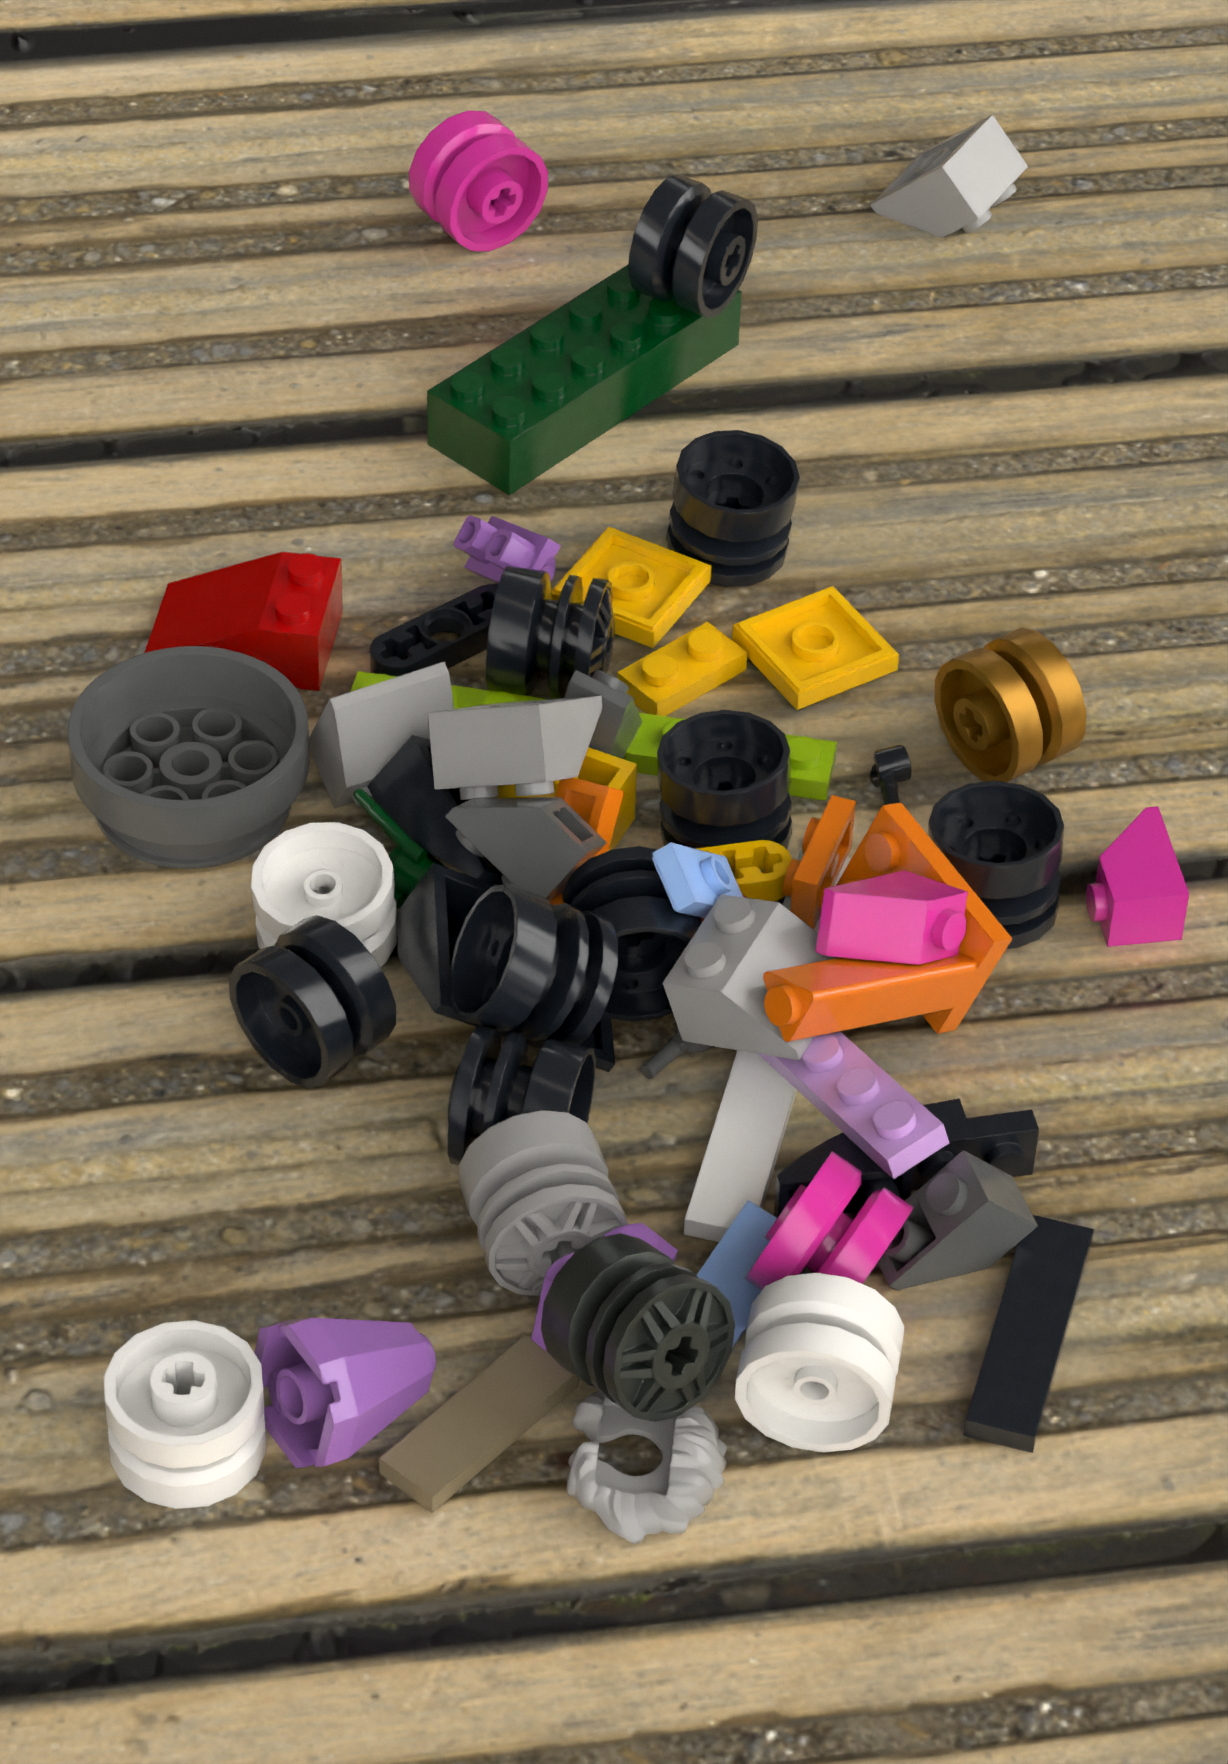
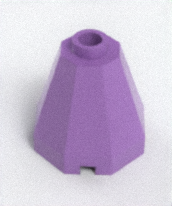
M329 1318L284 1320L259 1328L254 1352L261 1363L263 1388L268 1386L272 1405L264 1407L265 1428L295 1468L307 1467L315 1464L314 1467H324L351 1457L429 1392L433 1372L436 1368V1356L431 1342L425 1335L419 1333L412 1323Z

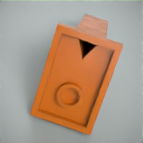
M901 802L882 805L836 886L905 870L967 891L964 914L966 918V932L960 943L959 954L920 965L840 957L766 971L763 974V980L767 989L764 999L765 1012L771 1023L779 1027L785 1042L923 1015L937 1034L954 1031L961 1023L1013 939Z

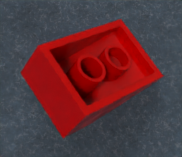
M282 551L170 582L164 593L144 653L184 646L227 649L265 662L283 674L297 689L320 691L343 614L341 558Z

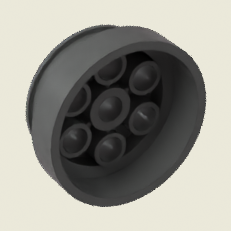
M202 646L172 647L146 652L124 660L100 674L84 689L73 706L68 722L71 775L79 798L95 816L98 826L110 842L128 855L158 866L181 869L214 867L239 860L259 850L270 842L284 826L291 806L301 793L309 773L308 714L300 693L275 668L252 656L227 649Z

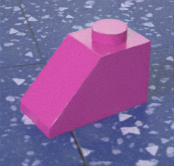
M1158 806L1146 807L1099 856L1096 882L1087 885L1086 904L1088 915L1092 922L1099 921L1107 947L1182 940L1189 892Z
M905 870L824 888L816 953L832 957L917 965L956 956L959 954L960 943L966 932V918L964 914L968 892Z

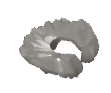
M600 1391L588 1395L584 1401L576 1406V1414L572 1424L578 1431L584 1432L591 1441L582 1443L568 1460L571 1468L567 1478L568 1494L574 1496L584 1508L597 1513L609 1531L633 1544L641 1543L646 1534L657 1535L661 1531L670 1534L685 1533L688 1522L700 1516L706 1510L704 1506L708 1505L711 1501L714 1490L721 1487L725 1481L722 1472L727 1464L724 1459L727 1446L718 1439L719 1428L711 1416L703 1408L693 1406L678 1417L652 1422L633 1417L617 1403L607 1399ZM625 1435L643 1436L653 1441L659 1447L662 1454V1462L656 1470L642 1476L626 1475L617 1471L611 1465L597 1459L599 1444Z

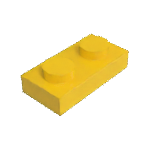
M707 621L618 671L617 679L629 686L627 694L635 699L634 704L646 714L667 716L746 671L748 652Z

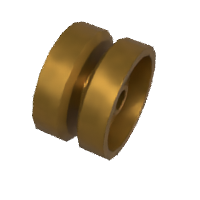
M1016 629L984 645L983 649L976 648L941 665L935 678L934 702L940 726L951 749L960 761L983 782H1008L1035 769L1037 764H1045L1078 748L1086 733L1087 711L1079 682L1069 662L1056 645L1036 630Z

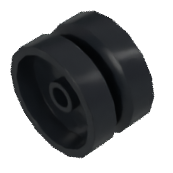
M679 174L667 177L654 190L643 208L634 231L628 265V276L632 288L641 294L663 302L675 299L676 305L708 319L719 315L733 300L743 283L752 260L758 227L755 204L746 198L724 190L711 194L710 188L705 184Z
M315 915L301 920L282 933L274 946L259 949L236 965L229 977V994L232 1007L239 1025L253 1048L272 1069L291 1083L306 1088L321 1086L347 1067L352 1057L366 1054L387 1039L396 1026V1003L389 982L374 956L353 933L335 920Z

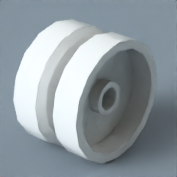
M339 822L308 823L284 831L265 845L252 866L251 879L259 948L274 946L282 933L301 920L318 915L335 920L349 930L369 950L380 967L386 964L397 944V908L394 899L393 864L384 846L366 831Z
M809 1273L786 1276L765 1286L752 1302L746 1330L745 1349L741 1354L736 1378L735 1401L744 1418L765 1436L793 1448L817 1452L853 1450L875 1440L889 1424L895 1379L898 1374L902 1351L904 1325L896 1308L875 1289L847 1277Z
M196 1320L167 1322L135 1334L114 1353L104 1375L105 1407L111 1465L126 1488L147 1502L175 1509L206 1507L236 1495L257 1475L266 1454L263 1380L261 1363L246 1341L225 1327Z

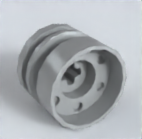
M541 1110L508 1118L488 1128L472 1142L459 1164V1185L470 1217L477 1225V1237L484 1250L487 1267L499 1286L519 1295L541 1296L545 1274L554 1262L578 1251L593 1240L603 1237L608 1232L628 1225L625 1213L619 1204L618 1194L608 1179V1168L595 1135L585 1121L569 1113Z

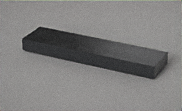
M1033 1215L1038 1227L1017 1245L968 1409L963 1434L965 1437L1031 1453L1034 1451L1094 1233L1092 1228Z

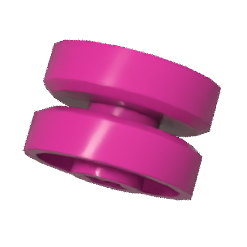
M467 110L448 117L426 136L416 150L409 170V191L416 205L431 219L440 223L443 230L457 243L471 251H492L516 239L527 230L539 214L548 192V170L541 156L525 142L518 139L514 132L499 119L486 111Z
M832 1151L808 1187L806 1188L802 1184L799 1186L764 1237L770 1242L745 1279L763 1290L765 1286L786 1276L799 1275L803 1268L806 1267L813 1273L847 1277L863 1284L908 1218L913 1207L884 1187L872 1192L854 1219L849 1217L843 1210L861 1185V1171Z

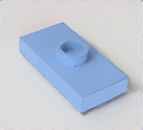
M669 843L652 853V860L674 911L706 918L721 894L743 897L726 856L675 843Z

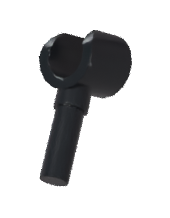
M903 745L876 750L874 753L875 764L872 766L870 773L871 782L875 787L881 788L885 805L900 803L897 783L910 780L912 773L908 752Z

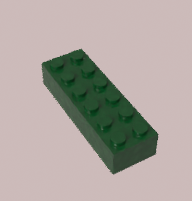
M628 265L429 389L427 391L428 445L510 496L738 346L742 291H737L731 303L719 315L708 319L676 305L675 299L663 302L634 290L628 276Z

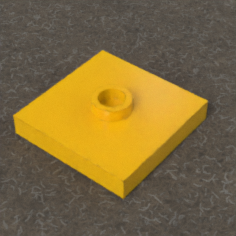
M608 526L551 590L552 600H559L561 590L569 575L582 578L583 604L593 578L609 580L612 583L615 634L654 648L710 583L711 565Z
M834 586L733 624L732 641L748 652L747 657L796 710L898 670L899 654Z

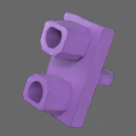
M469 515L465 519L453 545L470 556L464 568L499 584L502 572L506 566L546 571L549 573L551 582L555 573L554 556L561 547V545L545 536L492 515L488 523Z

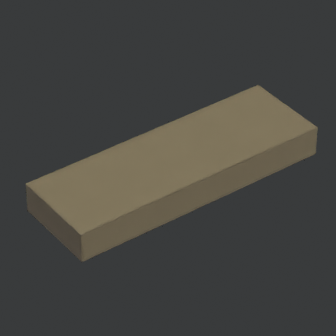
M525 1334L379 1458L380 1474L433 1513L578 1387V1378L561 1367L550 1354L532 1341L530 1336Z

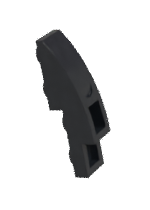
M960 1098L925 1104L923 1106L944 1124L949 1144L895 1179L889 1176L844 1133H840L800 1156L777 1175L774 1216L776 1218L779 1217L801 1184L806 1188L808 1187L832 1151L861 1171V1185L843 1210L852 1219L858 1214L872 1192L884 1187L903 1201L907 1200L911 1196V1191L918 1190L963 1150L1013 1177L1031 1175L1034 1170L1039 1127L1034 1113L1031 1109L966 1118Z

